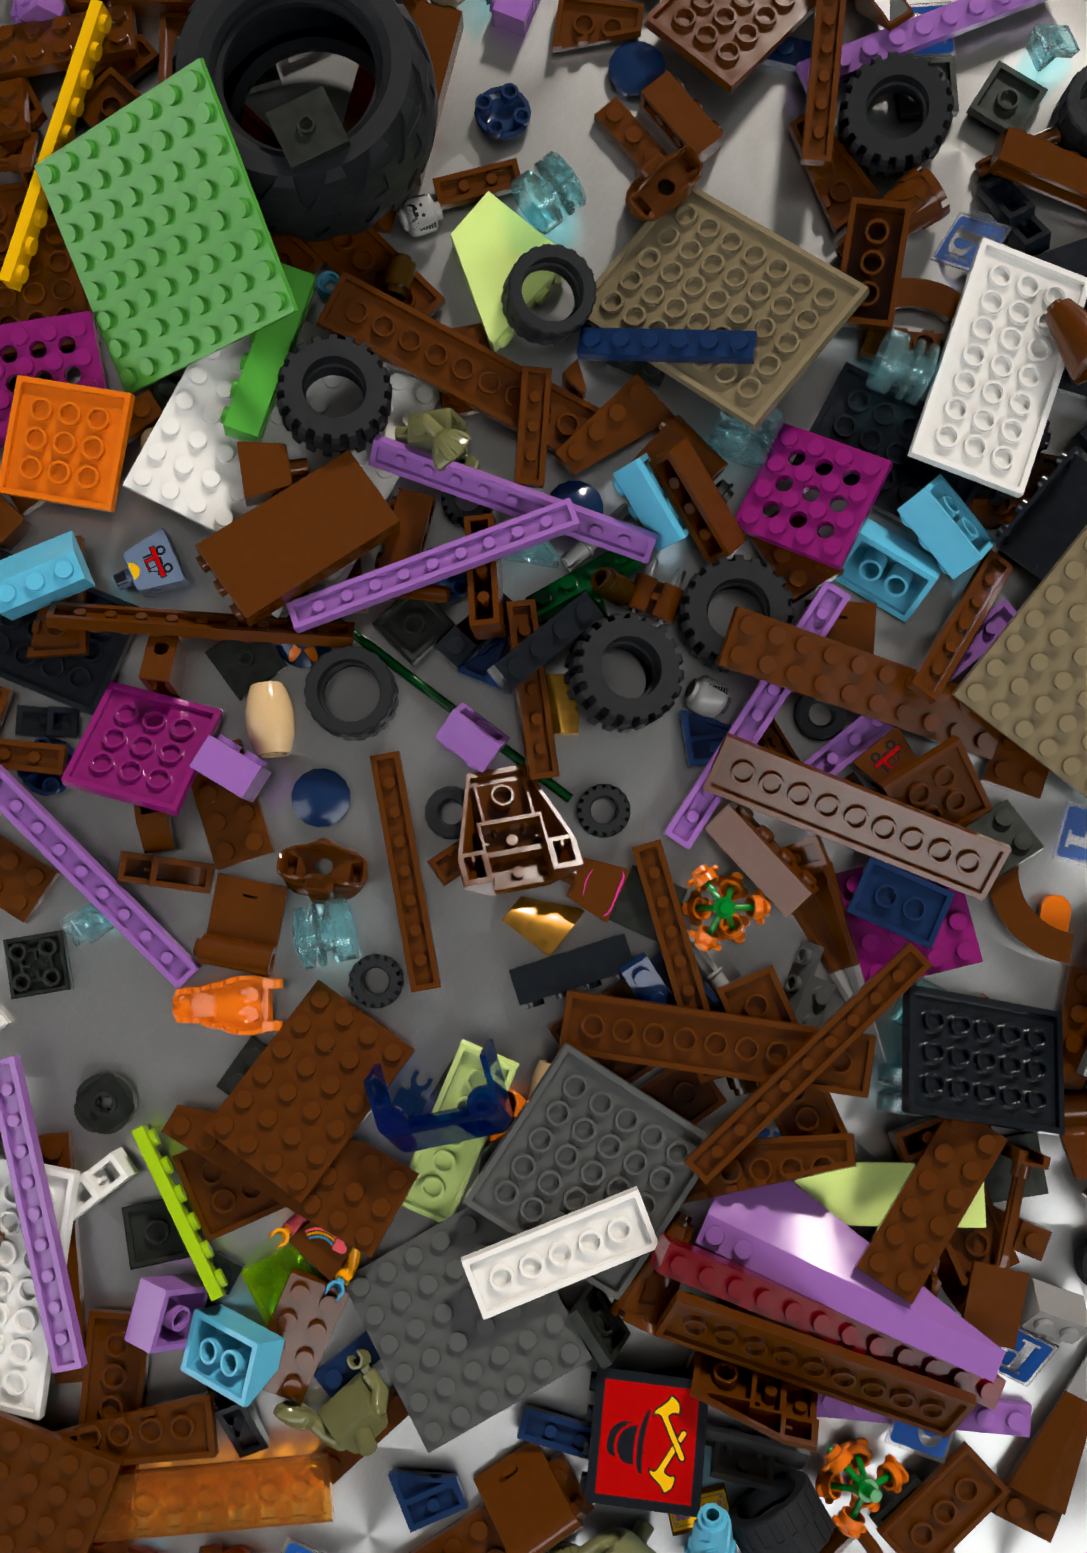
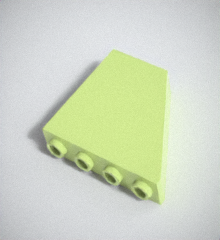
M488 191L451 233V240L480 323H482L489 349L496 352L500 347L505 348L513 338L512 333L514 329L510 328L507 323L501 302L503 285L512 267L523 253H527L531 248L539 247L543 244H555ZM542 270L530 273L522 285V296L529 310L532 311L537 304L542 305L549 297L552 286L556 282L558 284L561 283L564 278L551 271Z

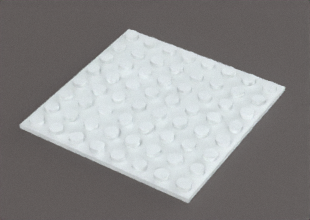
M304 321L296 346L301 342H305L308 345L311 343V337L318 335L321 336V340L329 339L328 334L331 333ZM250 335L187 367L123 483L124 487L214 532L219 531L262 504L246 506L237 442L241 440L226 436L223 424L220 423L224 407H230L233 398L230 396L233 381L235 379L239 380L243 371L240 369L244 352L249 353L251 349ZM383 362V367H386L390 374L392 402L388 424L384 431L379 432V435L395 440L396 427L408 426V415L410 413L435 410L440 397L438 390ZM331 375L315 381L306 392V400L311 408L322 415L342 417L351 414L362 404L363 393L358 385L350 379ZM276 400L262 442L286 444L289 460L307 458L309 474L340 455V452H332V457L323 456V450L317 449L313 453L306 449L305 442L298 444L292 438V432L285 429ZM367 442L366 449L359 453L355 449L350 450L387 502L400 476L369 465L373 444ZM305 476L291 478L292 484L296 483ZM356 560L319 584L328 588L346 581Z

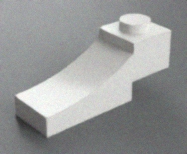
M123 1147L110 1152L92 1168L80 1175L73 1221L139 1172Z

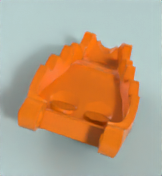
M240 975L201 987L180 988L175 991L172 998V1013L177 1023L201 1024L205 1027L221 1029L235 1035H257L280 1031L284 1023L283 1021L273 1020V989L284 988V979L261 975Z

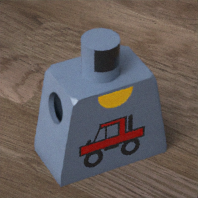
M163 528L123 553V558L128 568L113 574L120 590L135 585L138 592L144 597L191 586L172 538Z

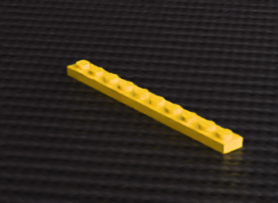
M90 0L36 164L75 138L74 128L78 117H81L83 114L84 98L87 89L89 90L93 84V71L96 62H99L102 57V44L105 34L110 32L112 25L111 15L102 1ZM34 170L0 272V280L8 288L19 292L22 285L28 280V267L32 256L38 250V237L41 228L45 227L48 218L49 202L36 170Z

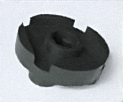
M116 1072L93 1075L86 1079L76 1092V1104H74L76 1119L84 1129L92 1133L112 1134L123 1129L130 1123L138 1109L137 1095L134 1087L125 1077ZM102 1095L112 1099V1109L110 1111L107 1108L102 1110L99 1108V1104L102 1102L100 1099Z

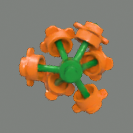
M706 864L697 867L692 872L693 878L687 882L688 887L695 885L697 890L692 891L688 901L681 904L682 914L687 915L691 919L693 926H699L697 931L690 930L688 932L695 939L694 945L705 952H709L711 949L721 951L722 947L718 944L719 940H733L736 944H741L745 941L744 933L746 927L749 926V919H756L757 925H763L765 916L770 914L771 903L768 898L764 897V893L760 889H756L755 895H748V889L744 887V876L741 872L734 871L732 875L717 876L715 872L719 870V866L714 865L708 868ZM714 885H717L719 887L718 892L715 889ZM709 890L715 899L713 905L707 897L702 896V891ZM746 898L745 904L734 903L739 899ZM713 911L716 916L709 927L701 925L702 920L708 919ZM745 911L746 916L740 917L738 914H735L734 912ZM719 924L720 929L716 932L715 929Z
M864 1437L852 1439L842 1443L840 1446L836 1443L829 1447L824 1455L827 1463L820 1467V1474L817 1475L815 1480V1489L819 1497L825 1499L826 1504H832L834 1500L839 1499L843 1491L851 1492L852 1500L849 1502V1506H843L839 1510L838 1516L833 1515L832 1521L843 1535L859 1539L860 1533H865L867 1530L864 1525L866 1520L859 1511L864 1509L875 1513L880 1509L879 1501L882 1499V1493L879 1490V1486L882 1485L886 1490L900 1493L903 1483L909 1481L908 1473L892 1454L886 1455L885 1462L878 1466L876 1471L877 1479L869 1478L865 1468L870 1464L873 1453L871 1450H868L867 1446L869 1443ZM843 1470L852 1478L848 1484H843V1479L839 1474ZM854 1470H859L860 1475H857Z

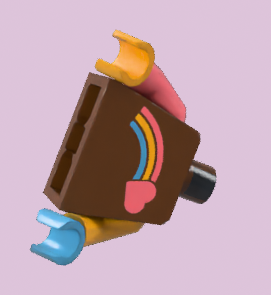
M295 1213L283 1223L282 1228L271 1231L268 1234V1239L274 1236L275 1233L281 1235L282 1241L275 1249L283 1247L288 1242L293 1245L331 1281L326 1286L324 1295L332 1287L339 1291V1295L335 1302H338L344 1295V1286L348 1285L359 1267L361 1252Z

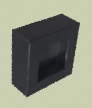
M218 1250L212 1262L216 1270L222 1269L228 1285L224 1287L226 1290L225 1294L229 1295L245 1264Z

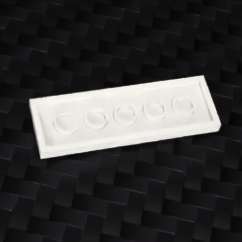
M637 1186L465 1255L461 1257V1262L483 1320L651 1252L655 1250L658 1240Z

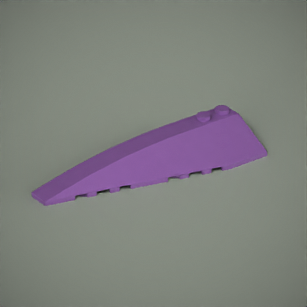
M787 1181L714 1198L695 1243L871 1328L994 1383L1006 1352L972 1324L964 1320L946 1303H943L926 1287L923 1286L913 1304H910L855 1267L869 1242L858 1235L840 1218H837L815 1198L802 1190L795 1182Z

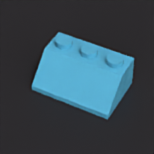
M645 453L614 472L615 479L612 482L619 495L625 494L631 504L627 508L632 518L636 522L640 520L645 529L658 533L655 547L657 551H660L685 538L689 531L648 464L651 459Z
M941 473L897 509L902 523L906 527L913 529L919 537L920 545L934 555L938 560L937 564L944 574L950 575L953 580L980 561L996 543Z
M867 518L843 566V575L834 580L870 602L877 603L878 607L906 623L937 581L941 570L938 567L937 559Z
M72 530L0 560V614L13 621L51 605L52 601L58 602L95 586Z
M222 1304L197 1308L193 1312L180 1370L238 1405L248 1407L277 1372L285 1338Z

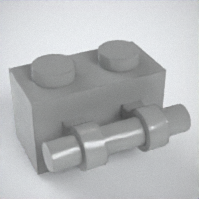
M1032 1278L1028 1281L1018 1331L1026 1335L1036 1336L1037 1340L1048 1344L1051 1342L1060 1344L1062 1341L1070 1344L1077 1342L1087 1333V1308L1084 1296Z

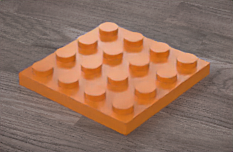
M17 375L0 469V494L115 513L135 396L127 392Z

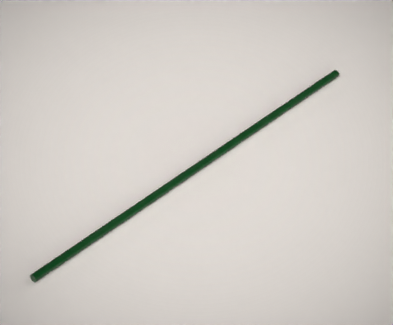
M304 592L301 597L309 595V593ZM339 618V619H336V620H333V621H344V620H343L342 618ZM355 629L354 641L369 652H374L389 668L448 713H451L457 707ZM506 744L501 753L515 764H525L526 766L525 757ZM552 778L538 779L540 783L568 803L573 797L571 792Z

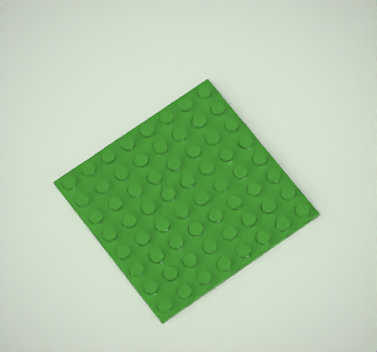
M203 58L196 59L34 166L125 392L133 394L299 311Z

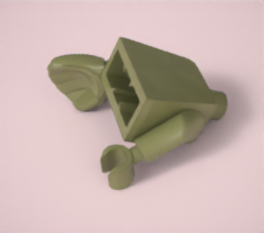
M452 408L410 413L408 415V426L396 427L395 429L396 441L432 453L433 463L438 471H445L446 466L456 459L458 461L464 460L463 465L480 470L481 468L478 459L473 455L467 454L468 445L472 439L468 434V424Z
M359 1349L356 1352L360 1356V1363L355 1356L351 1355L347 1357V1364L351 1369H361V1371L317 1411L318 1414L303 1402L300 1404L292 1400H286L276 1405L273 1414L292 1428L298 1430L309 1429L325 1445L338 1451L347 1449L354 1454L360 1453L361 1456L372 1455L378 1447L375 1438L388 1424L386 1410L389 1390L375 1367L371 1369L369 1365L371 1362L370 1353L367 1350Z
M638 1518L632 1531L620 1527L610 1528L581 1546L571 1542H560L545 1553H656L647 1545L654 1527L645 1520Z

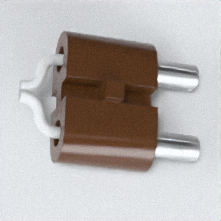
M650 558L644 573L636 574L633 582L635 586L634 595L624 607L630 610L631 613L651 617L652 620L657 621V623L652 624L655 627H659L662 624L672 625L684 592L680 587L686 571L682 570L676 586L675 584L681 572L680 568L676 570L671 584L659 582L658 579L653 577L659 561L655 559L653 563L654 558Z

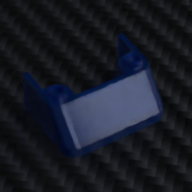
M493 1038L486 1040L480 1053V1060L487 1084L473 1088L468 1095L467 1106L408 1118L402 1108L392 1105L381 1064H374L365 1078L364 1084L379 1132L398 1150L407 1153L505 1132L511 1125L513 1111Z

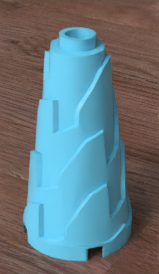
M707 1503L702 1506L697 1514V1519L694 1520L693 1528L690 1530L684 1553H738L736 1542L733 1538L731 1519L727 1510L715 1503Z

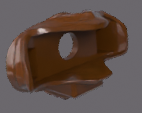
M686 144L673 154L663 156L662 153L658 152L654 156H648L637 167L634 173L636 179L626 192V205L630 214L638 220L656 221L680 205L690 195L693 186L701 177L703 169L702 155L693 145ZM662 180L670 181L674 187L673 193L668 196L662 195L658 190L659 182Z
M321 838L309 844L285 848L278 855L277 873L284 879L289 889L294 893L308 896L314 904L329 905L332 899H351L362 890L368 880V864L366 859L361 854L342 848L339 844L327 838ZM322 859H328L333 864L332 871L327 875L319 874L316 871V864Z

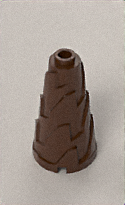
M917 164L909 169L907 173L896 181L897 184L880 198V200L913 203L908 236L921 228L923 230L950 213L949 204L942 208L941 202L947 196L933 173L928 168L919 172L922 164ZM846 234L837 241L838 247L835 249L840 261H842Z
M677 1211L664 1233L690 1244L695 1226L690 1224L692 1221L691 1217ZM654 1250L651 1251L619 1300L614 1299L609 1309L612 1315L617 1316L618 1314L623 1317V1321L652 1335L655 1334L658 1320L677 1290H679L681 1283L657 1273L649 1262Z

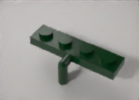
M607 551L527 596L525 599H535L537 618L541 624L586 591L603 613V617L607 619L609 614L603 598L596 594L591 586L592 575L600 567H611L625 576L643 565L638 560Z

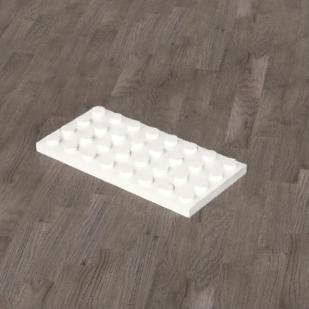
M983 237L978 243L907 456L1020 498L1024 494L1065 367L1045 321V315L1048 313L1046 309L1053 301L1059 298L1063 300L1070 298L1084 308L1087 299V277Z
M0 1154V1231L5 1233L0 1246V1410L40 1420L45 1416L52 1366L6 1155ZM44 1164L67 1266L80 1171Z

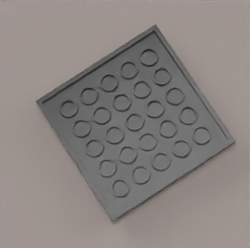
M565 1042L462 1200L465 1205L515 1236L637 1186L657 1240H659L661 1233H664L699 1178L684 1163V1159L709 1134ZM651 1252L587 1277L584 1280L614 1299L619 1300Z
M466 1207L357 1270L348 1285L344 1286L346 1290L350 1291L349 1297L428 1453L593 1358L584 1340L567 1316L569 1310L558 1290L483 1320L463 1268L461 1257L514 1235L470 1207Z

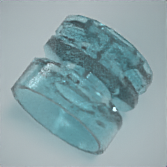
M553 151L545 155L543 161L539 160L534 164L535 174L532 171L526 170L510 183V189L518 207L528 221L544 235L563 222L562 213L567 216L575 213V208L579 209L586 204L587 199L585 191L572 168L559 154Z
M890 328L875 355L866 381V387L886 394L895 383L897 384L895 399L901 400L907 393L906 403L915 405L932 381L937 367L940 346L930 343L925 350L926 340L919 339L912 350H910L911 334Z
M775 407L757 430L754 431L722 410L720 414L723 420L716 422L714 426L715 431L711 433L708 439L709 445L718 454L737 464L752 468L763 467L768 459L767 454L773 448L769 440H775L778 437L785 421L784 414Z
M346 897L325 901L324 916H320L315 904L308 905V916L303 907L293 908L292 929L294 943L306 970L316 968V957L321 967L327 966L328 951H332L337 963L359 958L356 928Z

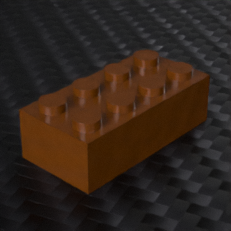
M852 197L840 271L868 286L869 295L842 327L891 332L913 203Z

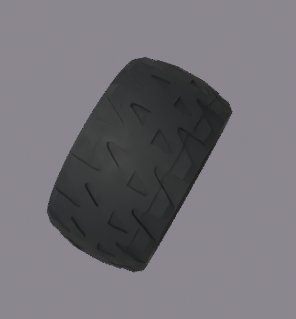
M195 0L191 5L181 35L177 36L172 52V75L196 59H204L269 233L276 236L290 235L299 237L306 242L328 241L332 237L343 236L349 233L352 235L359 234L373 227L391 209L395 211L411 194L413 187L417 183L420 174L424 172L429 160L438 119V94L433 64L424 37L414 18L401 0ZM308 52H327L346 57L364 68L375 80V88L368 108L358 123L346 133L351 146L293 173L282 149L265 145L255 140L242 129V114L248 94L257 80L269 68L291 56Z

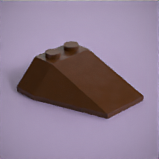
M525 764L486 770L483 773L474 772L466 774L457 858L465 890L495 896L547 886L583 867L584 863L575 835L537 781H528Z
M699 1351L696 1352L690 1396L784 1445L817 1451L819 1420L816 1419L818 1393Z

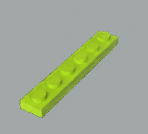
M142 1125L132 1130L131 1133L211 1301H214L226 1293L224 1287L228 1285L227 1279L222 1269L216 1270L211 1258L214 1257V1252L207 1240L202 1241L197 1231L201 1228L197 1216L194 1212L189 1213L184 1204L188 1199L180 1183L175 1185L171 1174L174 1173V1168L167 1156L162 1158L157 1147L161 1145L158 1134L154 1128L149 1130L147 1125Z

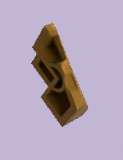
M545 674L554 735L578 736L579 713L575 709L578 703L575 699L569 700L567 691L571 689L570 684H564V674Z
M520 896L502 920L550 957L584 913V910L578 907Z

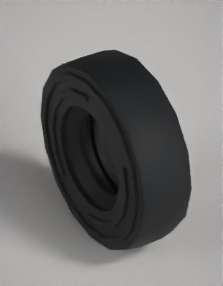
M801 695L794 706L793 718L796 727L802 735L811 740L824 741L833 738L842 731L846 724L848 712L847 710ZM823 703L831 710L829 723L821 726L811 721L809 710L812 705Z
M446 786L436 790L429 797L425 806V819L428 827L437 836L445 839L460 838L461 820L456 824H447L441 819L440 810L449 801L459 803L463 809L464 789L457 786Z

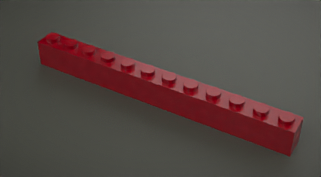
M663 1232L649 1261L657 1273L813 1337L976 1394L977 1404L992 1410L996 1409L1006 1380L998 1373L994 1383L837 1312L738 1263Z

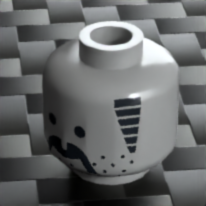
M429 194L409 197L402 203V208H398L403 231H408L413 237L437 231L438 220L443 219L439 201L433 202Z
M703 675L698 679L694 678L685 692L688 708L704 717L715 718L720 713L724 714L731 703V698L728 697V686L707 675Z

